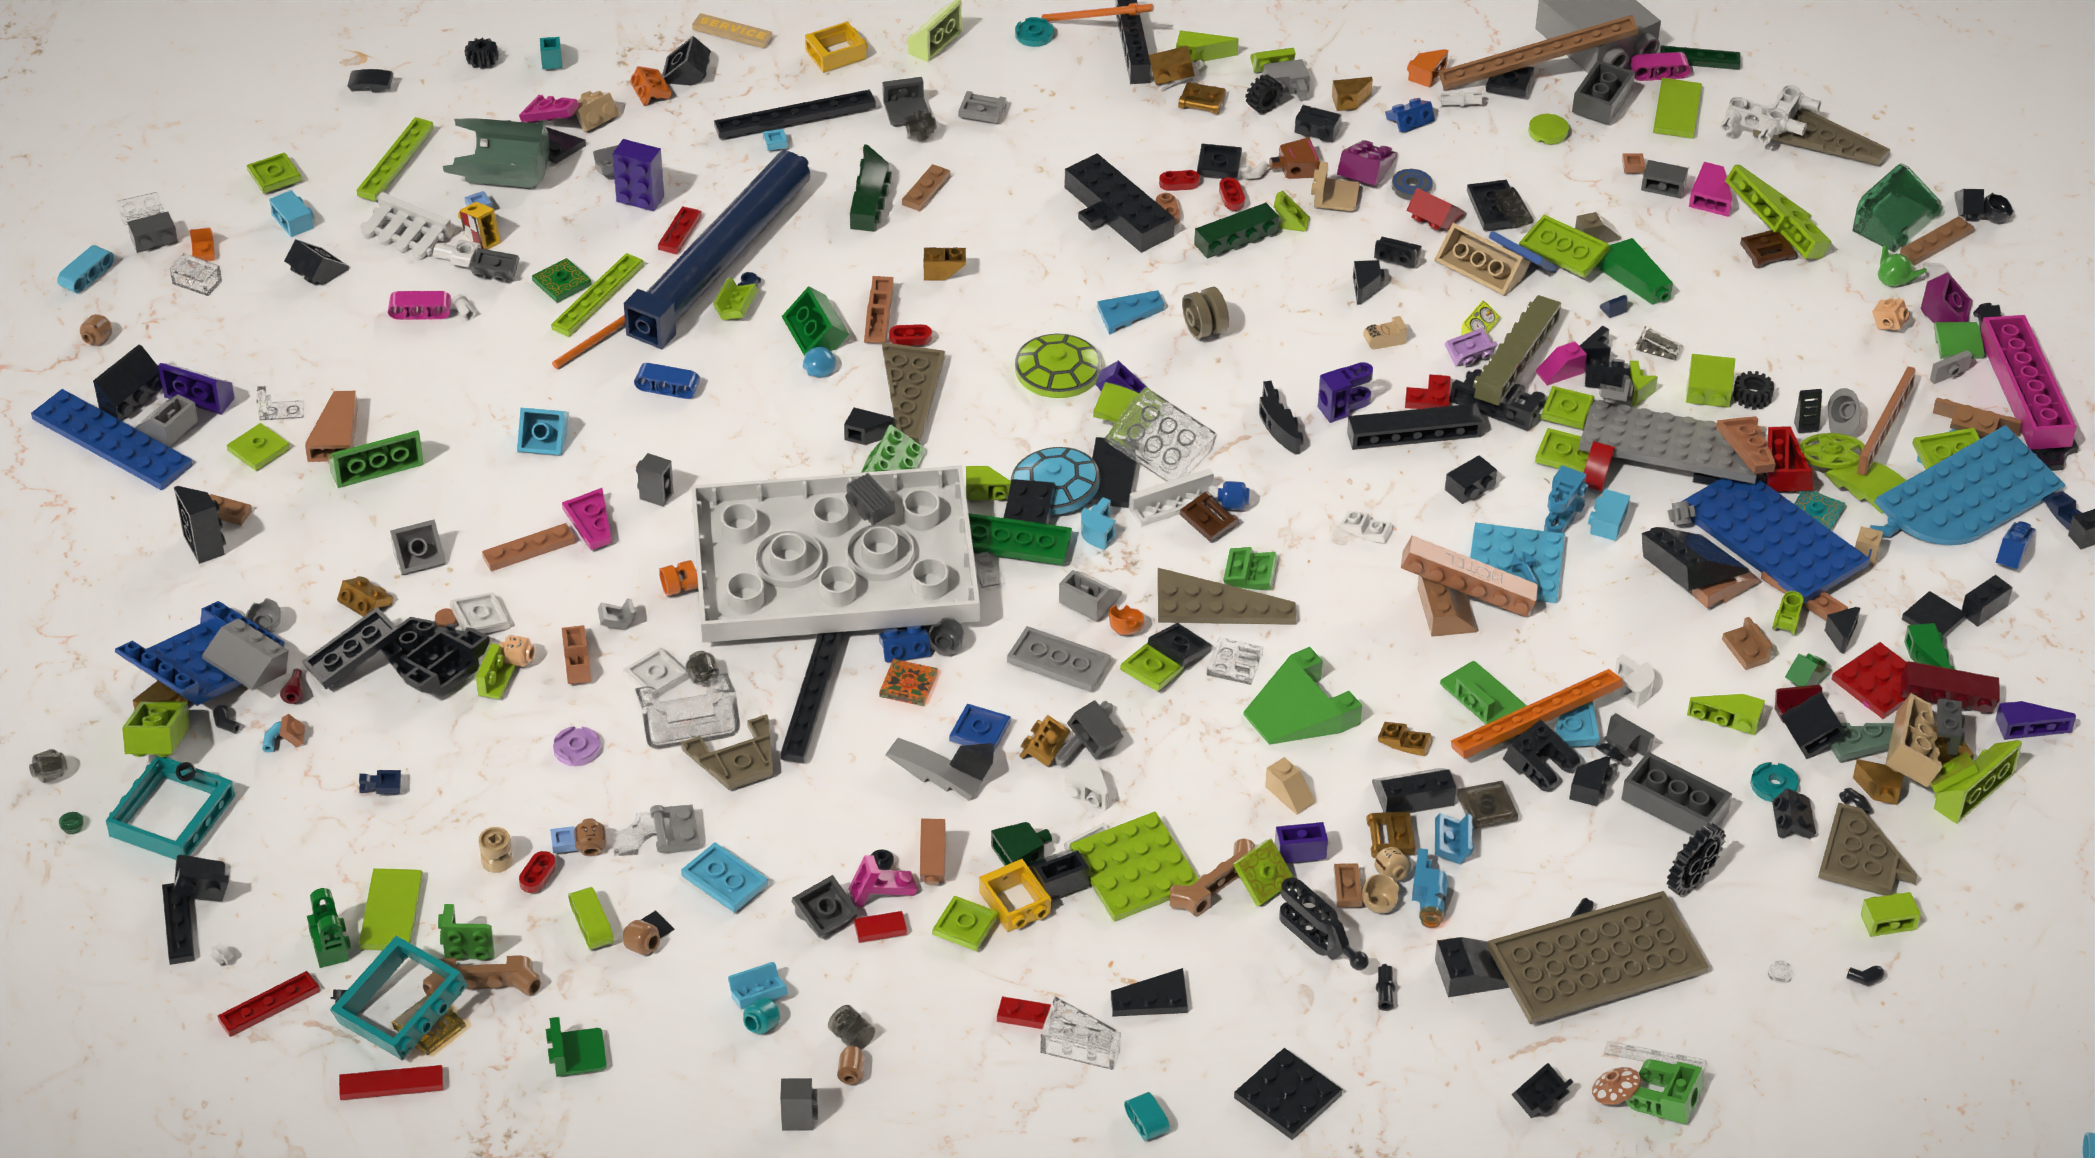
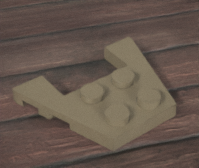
M767 714L747 720V726L753 739L709 752L701 736L681 742L682 751L728 790L773 776L769 719Z

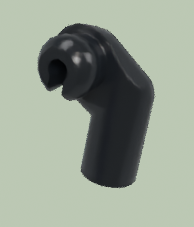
M217 705L213 710L215 725L218 728L236 734L240 728V723L228 718L229 714L227 711H229V708L227 706Z

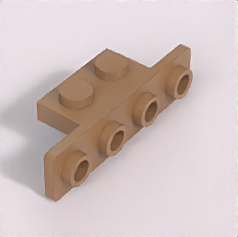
M1936 398L1934 403V414L1952 418L1951 429L1975 428L1978 436L1985 437L2006 425L2016 436H2019L2022 420L1978 409L1970 405L1956 403L1948 399Z

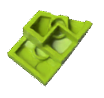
M1105 382L1093 410V417L1114 421V435L1133 439L1140 436L1144 430L1152 427L1154 421L1158 418L1166 416V409L1153 400L1130 389Z
M1873 461L1865 475L1857 474L1858 464L1848 468L1832 469L1824 474L1838 488L1842 486L1847 488L1859 501L1865 498L1880 513L1883 511L1874 503L1876 498L1907 481L1894 470L1876 461Z

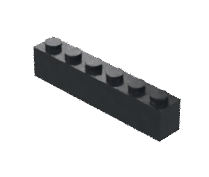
M1477 403L1348 416L1347 434L1352 450L1481 437L1483 419Z

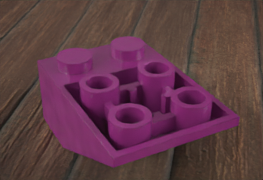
M1361 140V142L1342 150L1337 175L1375 186L1381 183L1397 157L1398 152L1392 151V148L1382 145L1377 147L1371 141Z

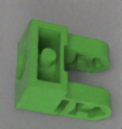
M1653 1059L1645 1060L1639 1071L1641 1079L1649 1084L1661 1086L1665 1089L1663 1092L1639 1087L1638 1091L1630 1099L1626 1100L1627 1105L1638 1112L1687 1124L1703 1090L1702 1067L1679 1061L1674 1065Z

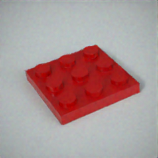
M1881 642L1832 674V681L1862 704L1863 701L1867 702L1870 705L1869 709L1882 719L1897 711L1907 699L1901 697V673L1907 662Z

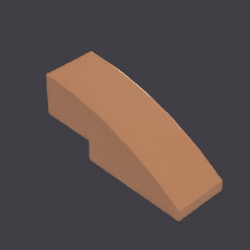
M1749 570V573L1692 590V595L1708 609L1720 600L1725 604L1758 583L1759 578Z
M585 625L562 627L568 684L591 682Z

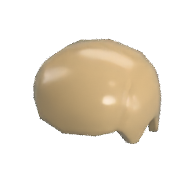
M1384 874L1373 875L1367 879L1363 887V903L1370 911L1389 913L1396 907L1399 900V886L1389 876Z

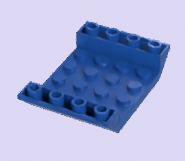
M216 601L201 608L200 624L147 649L132 640L115 648V653L198 706L241 685L240 682L202 659V654L222 626L240 619L283 647L285 642L229 608L224 603Z

